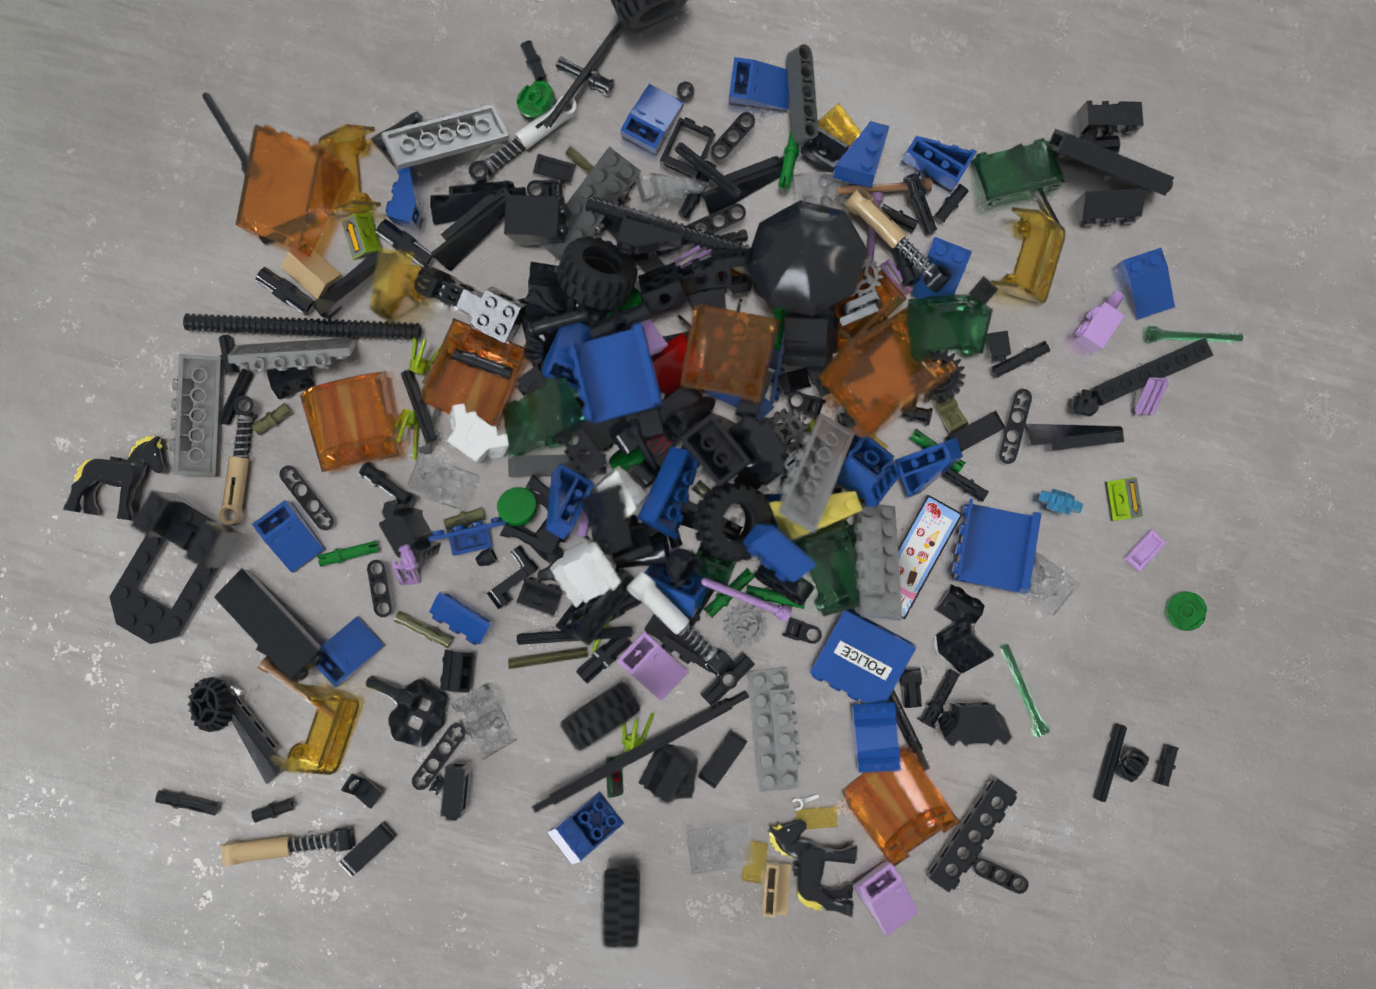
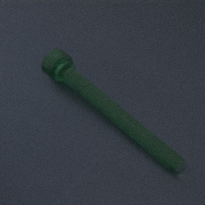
M1148 326L1146 329L1147 342H1156L1161 340V338L1195 340L1206 338V340L1242 341L1243 334L1161 330L1157 326Z
M1009 644L1003 645L1001 647L1034 722L1033 733L1035 737L1043 736L1051 732L1049 726L1039 716Z

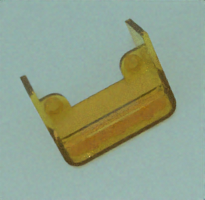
M345 124L319 138L318 159L322 209L325 215L366 213L381 207V202H372L367 193H361L358 155L362 154L367 147L365 135L374 132L375 127Z
M1012 207L1011 211L1020 217L1017 230L1024 239L1014 273L1006 274L1001 281L991 280L990 284L1006 294L1033 302L1044 303L1048 299L1065 241V228L1041 210Z
M380 248L370 310L381 319L392 320L415 307L423 300V295L414 289L415 279L422 267L412 265L414 255L412 253Z
M295 683L294 687L308 695V702L313 706H317V710L306 743H296L293 745L288 757L271 756L270 760L287 772L331 775L340 766L359 709V703L350 696L321 686Z

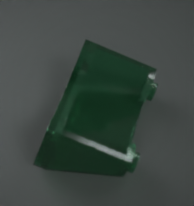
M1041 138L1033 141V144L991 154H987V152L976 154V158L971 161L982 208L992 206V203L997 201L1002 202L1005 199L1029 193L1045 192L1047 189L1049 192L1059 190L1065 184V180L1054 151L1047 148L1049 141Z
M968 294L909 299L907 318L910 355L914 360L923 362L930 358V351L958 348L966 356L983 353L993 309L976 297Z
M556 376L545 381L546 385L519 401L513 400L505 404L507 408L503 410L504 424L509 444L507 452L510 458L531 452L539 448V444L551 437L567 431L572 426H578L586 422L566 377L557 379Z
M847 520L837 522L797 539L795 545L817 564L810 572L819 593L815 604L817 610L822 612L823 617L860 606V590L857 588L859 571L856 570L858 554L855 551L856 542Z

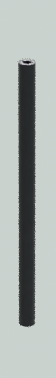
M620 20L612 28L544 122V127L547 129L552 127L624 26H622Z

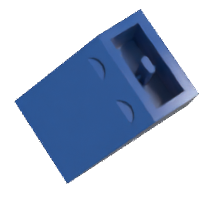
M734 57L729 103L779 110L788 109L789 86L787 69L753 59Z
M649 84L625 120L620 130L621 136L657 154L684 102Z
M410 166L397 171L399 177L397 182L393 183L391 190L393 196L391 201L387 202L385 212L394 224L416 230L422 210L414 167Z
M579 322L559 328L541 366L540 371L543 376L576 390L581 388L579 380L576 381L573 369L576 366L575 362L570 359L569 349H571L570 342H574L577 345L594 340L587 325Z
M284 500L252 523V526L263 541L291 573L325 550L290 501Z
M357 616L321 646L326 651V654L323 656L322 662L315 667L337 688L385 645Z
M598 792L548 833L569 861L575 864L584 859L624 823L603 795Z

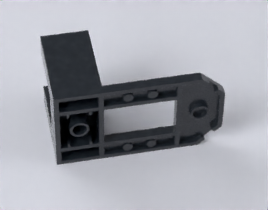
M151 490L130 525L146 536L109 598L116 624L147 643L155 644L181 637L236 544L241 532L229 525L223 524L217 518L174 493ZM174 520L189 523L199 530L184 558L196 564L197 567L174 606L170 608L141 591L140 587L169 541L165 537Z

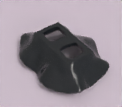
M417 679L405 686V688L413 694L418 693L423 698L430 700L431 705L428 711H423L419 708L416 711H410L407 706L397 704V707L389 715L388 724L393 740L416 747H425L429 743L430 738L443 726V711L447 699L444 694L431 687L425 680ZM413 715L423 720L419 730L408 725Z

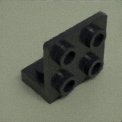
M970 617L936 635L938 652L961 674L994 657V652L976 636L974 621Z

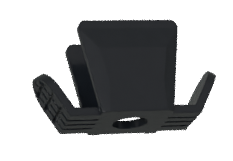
M724 287L709 288L707 292L700 290L688 295V301L699 324L692 326L681 315H678L677 318L689 330L731 322L738 319L743 299H739L736 314L727 317Z

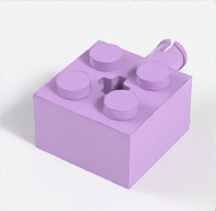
M1114 290L1107 302L1096 305L1094 308L1092 307L1086 315L1087 321L1084 324H1080L1074 334L1077 336L1074 341L1093 354L1102 350L1125 316L1117 310L1125 296L1121 292Z

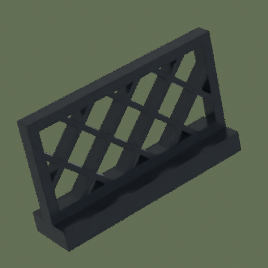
M615 568V574L621 582L614 590L609 588L604 595L594 597L595 602L589 604V601L587 603L582 601L579 606L584 603V607L580 609L571 604L555 626L590 646L630 593L627 587L635 578L627 570ZM583 614V618L577 620V616ZM572 619L570 624L565 625L568 620Z

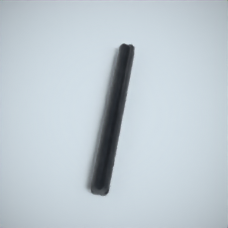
M631 626L603 628L595 640L629 638L633 636V629ZM563 631L517 634L516 637L517 644L519 645L581 641Z

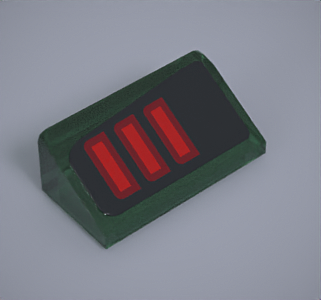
M607 755L606 763L621 755ZM622 768L606 777L608 798L621 796L624 793Z

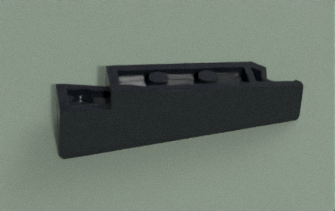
M509 180L449 186V195H430L433 224L438 225L458 220L486 196L496 194L503 187L507 189L510 195L527 196L526 187L516 188L514 183Z
M1025 424L1027 447L1047 444L1048 452L1125 442L1121 426Z
M232 691V696H235L233 703L236 705L233 707L235 714L231 715L232 723L262 778L268 784L285 771L273 755L279 748L236 693Z

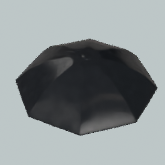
M800 200L759 223L750 250V262L746 265V268L767 305L814 316L855 293L868 249L845 211Z

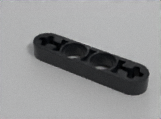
M1019 389L1013 394L1005 423L1006 428L1003 431L997 455L998 460L1002 464H1011L1017 458L1032 401V394L1027 389ZM1025 393L1024 397L1027 398V400L1022 402L1021 406L1025 407V410L1014 408L1015 405L1018 406L1020 404V399L1017 396ZM1015 411L1020 412L1023 416L1022 421L1019 423L1014 422L1012 419V414ZM1009 431L1017 433L1018 437L1015 442L1007 439ZM1005 443L1015 445V449L1013 447L1010 448L1009 454L1012 455V458H1009L1007 461L1005 456H1002V453L1007 452L1008 446H1004Z
M290 465L282 467L279 473L280 479L317 527L324 531L333 529L336 524L334 515L299 470ZM286 470L293 471V478L295 480L300 478V481L294 483L292 479L285 478L287 475ZM301 484L307 488V492L303 496H299L296 492L297 487ZM312 500H316L319 503V508L315 512H312L308 506ZM321 513L325 518H330V525L322 526L323 519L320 516L316 518L315 515Z
M456 722L447 729L414 774L412 785L415 789L424 790L431 784L466 736L467 729L464 724ZM460 727L462 735H457L453 741L457 742L454 744L446 736L448 735L450 738L454 734L452 729ZM444 742L448 743L451 747L450 752L447 754L440 751V745ZM430 759L438 761L439 767L436 770H431L428 767ZM425 771L430 774H433L432 777H430V775H427V777L424 779L426 785L417 784V777H422Z

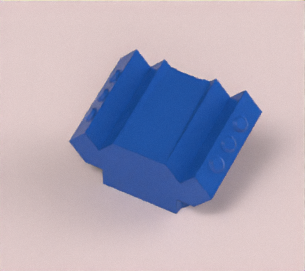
M854 434L836 483L843 485L851 492L856 491L857 497L864 499L867 507H877L901 475L898 465L893 462L895 457L893 454L868 435L861 438L859 435Z
M895 703L852 705L858 773L901 771Z

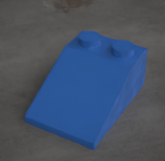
M934 237L925 258H929L928 261L934 263V265H943L948 269L952 277L936 293L925 285L923 281L925 276L922 275V272H919L918 277L920 281L914 285L910 296L948 310L972 251Z
M1162 248L1125 259L1117 264L1137 320L1175 307L1169 270Z

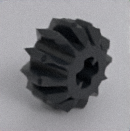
M542 333L532 338L529 334V337H526V344L523 345L525 347L523 354L526 355V360L533 362V364L542 365L553 343V336L549 333Z
M1132 747L1120 760L1116 772L1124 780L1132 783L1145 770L1149 757L1142 750Z

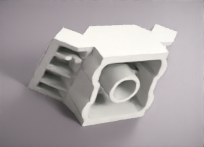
M465 404L453 405L448 418L452 433L447 438V441L477 463H482L486 456L491 459L502 458L509 446L507 434L497 436L496 426H491L476 415V411L466 413Z
M618 466L603 477L592 488L590 494L621 484L622 490L619 491L620 501L625 504V509L622 510L625 519L637 509L638 504L647 494L639 484L630 478L624 469Z
M590 539L565 551L563 557L550 567L556 581L561 585V589L565 591L567 598L570 599L576 608L582 601L587 603L598 595H604L609 588L614 590L621 582L615 574L616 565L610 555L604 556L597 543L592 542Z

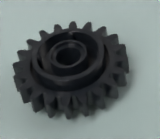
M930 348L928 355L922 352V359L916 357V364L911 366V369L915 372H910L909 376L915 379L910 384L917 385L914 392L920 390V398L927 395V402L933 397L936 404L939 398L945 403L947 396L953 399L954 393L959 394L960 392L958 387H963L964 382L960 380L964 379L966 375L960 372L965 367L958 366L961 359L953 360L955 353L950 356L947 355L948 349L942 354L940 348H937L936 353H933V350ZM940 372L942 379H935L932 373Z

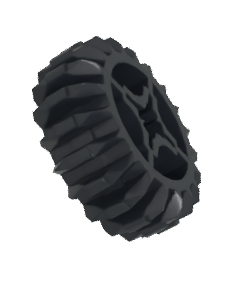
M215 677L203 678L199 682L194 683V688L190 689L192 694L188 696L190 702L187 704L190 706L188 713L192 715L190 720L194 721V726H198L199 730L205 732L223 730L233 720L231 715L235 714L233 707L236 706L233 703L235 696L231 694L233 689L229 688V683H225L224 679Z

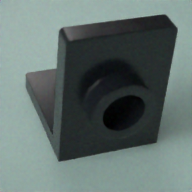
M353 773L341 788L342 792L356 796L371 809L382 794V791L366 777ZM357 780L356 784L352 788H349L351 782Z

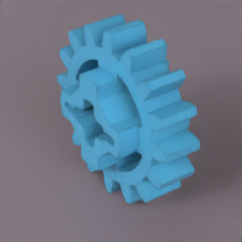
M1052 489L1051 492L1041 491L1038 499L1039 502L1047 504L1046 508L1050 509V511L1068 516L1070 512L1081 513L1083 503L1074 500L1075 496L1056 489Z

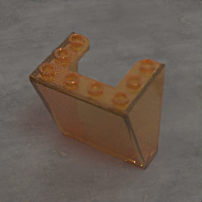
M255 124L235 225L246 232L261 235L311 258L350 170L343 166V161L334 158V154L325 151L324 147L316 143L311 146L308 141L300 137L293 139L292 135L287 132L281 131L278 133L275 128L265 124L262 127Z
M907 308L847 343L818 376L869 439L942 385L958 370L952 361L946 366H940L942 363L940 359L933 363L909 335L914 328L912 326L907 327L906 321L912 316Z

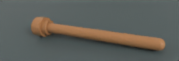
M921 177L920 181L923 188H926V193H931V177ZM906 182L873 184L872 188L861 185L839 186L837 193L853 194L858 187L864 188L868 192L909 189Z
M268 656L257 667L263 673H271L333 721L337 722L340 720L339 714L298 683L290 680L282 671L275 667L276 664Z

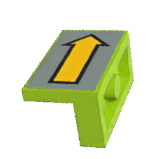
M370 212L354 213L342 221L352 259H357L363 254L382 250Z
M1137 477L1107 481L1113 521L1143 517Z

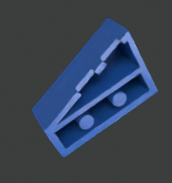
M870 121L836 164L833 178L872 188L890 126Z
M916 136L901 161L953 191L977 150H965L956 145L949 146L941 144L940 141Z
M957 438L896 459L895 461L899 467L908 496L912 497L924 491L957 463L963 455Z
M561 463L551 474L546 530L564 539L573 529L582 510L581 499L589 496L595 483Z

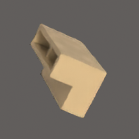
M302 242L289 250L281 265V268L315 299L325 295L328 288L335 284L341 275L306 242Z
M765 861L762 916H787L790 863Z

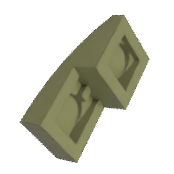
M947 396L945 403L939 398L937 404L934 398H931L934 407L950 434L968 426V421L959 409L955 398L950 399Z

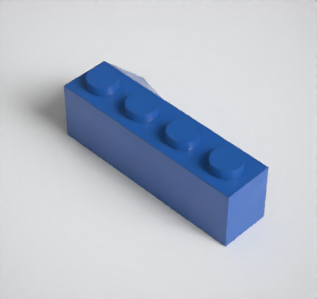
M671 446L637 516V519L647 526L674 539L678 538L679 532L676 531L679 522L682 523L684 517L681 513L684 503H688L690 496L688 495L689 485H693L699 464L690 451Z

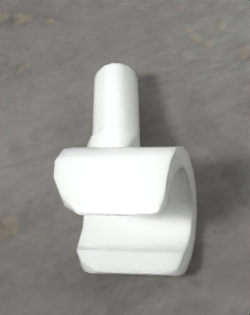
M819 794L807 798L795 797L792 802L799 801L801 806L795 807L794 810H801L804 804L819 799Z

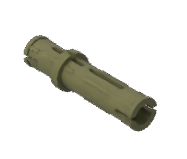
M399 611L395 616V623L424 636L429 642L433 641L446 649L449 648L453 637L439 631L437 627H431L402 611Z

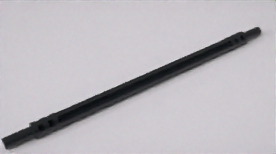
M824 551L817 554L820 558L826 556ZM827 558L820 560L825 571L824 575L841 610L845 606L855 611L835 568L832 569ZM893 689L887 703H895L897 724L912 754H915L922 770L926 771L930 766L922 752L923 747Z
M743 691L729 700L727 698L713 707L711 706L550 793L549 797L531 806L534 813L552 804L556 805L728 712L733 709L734 705L749 698L748 693Z

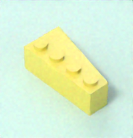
M856 491L831 494L817 529L862 511ZM782 501L769 503L780 532L789 540H794L810 533V531L778 513Z

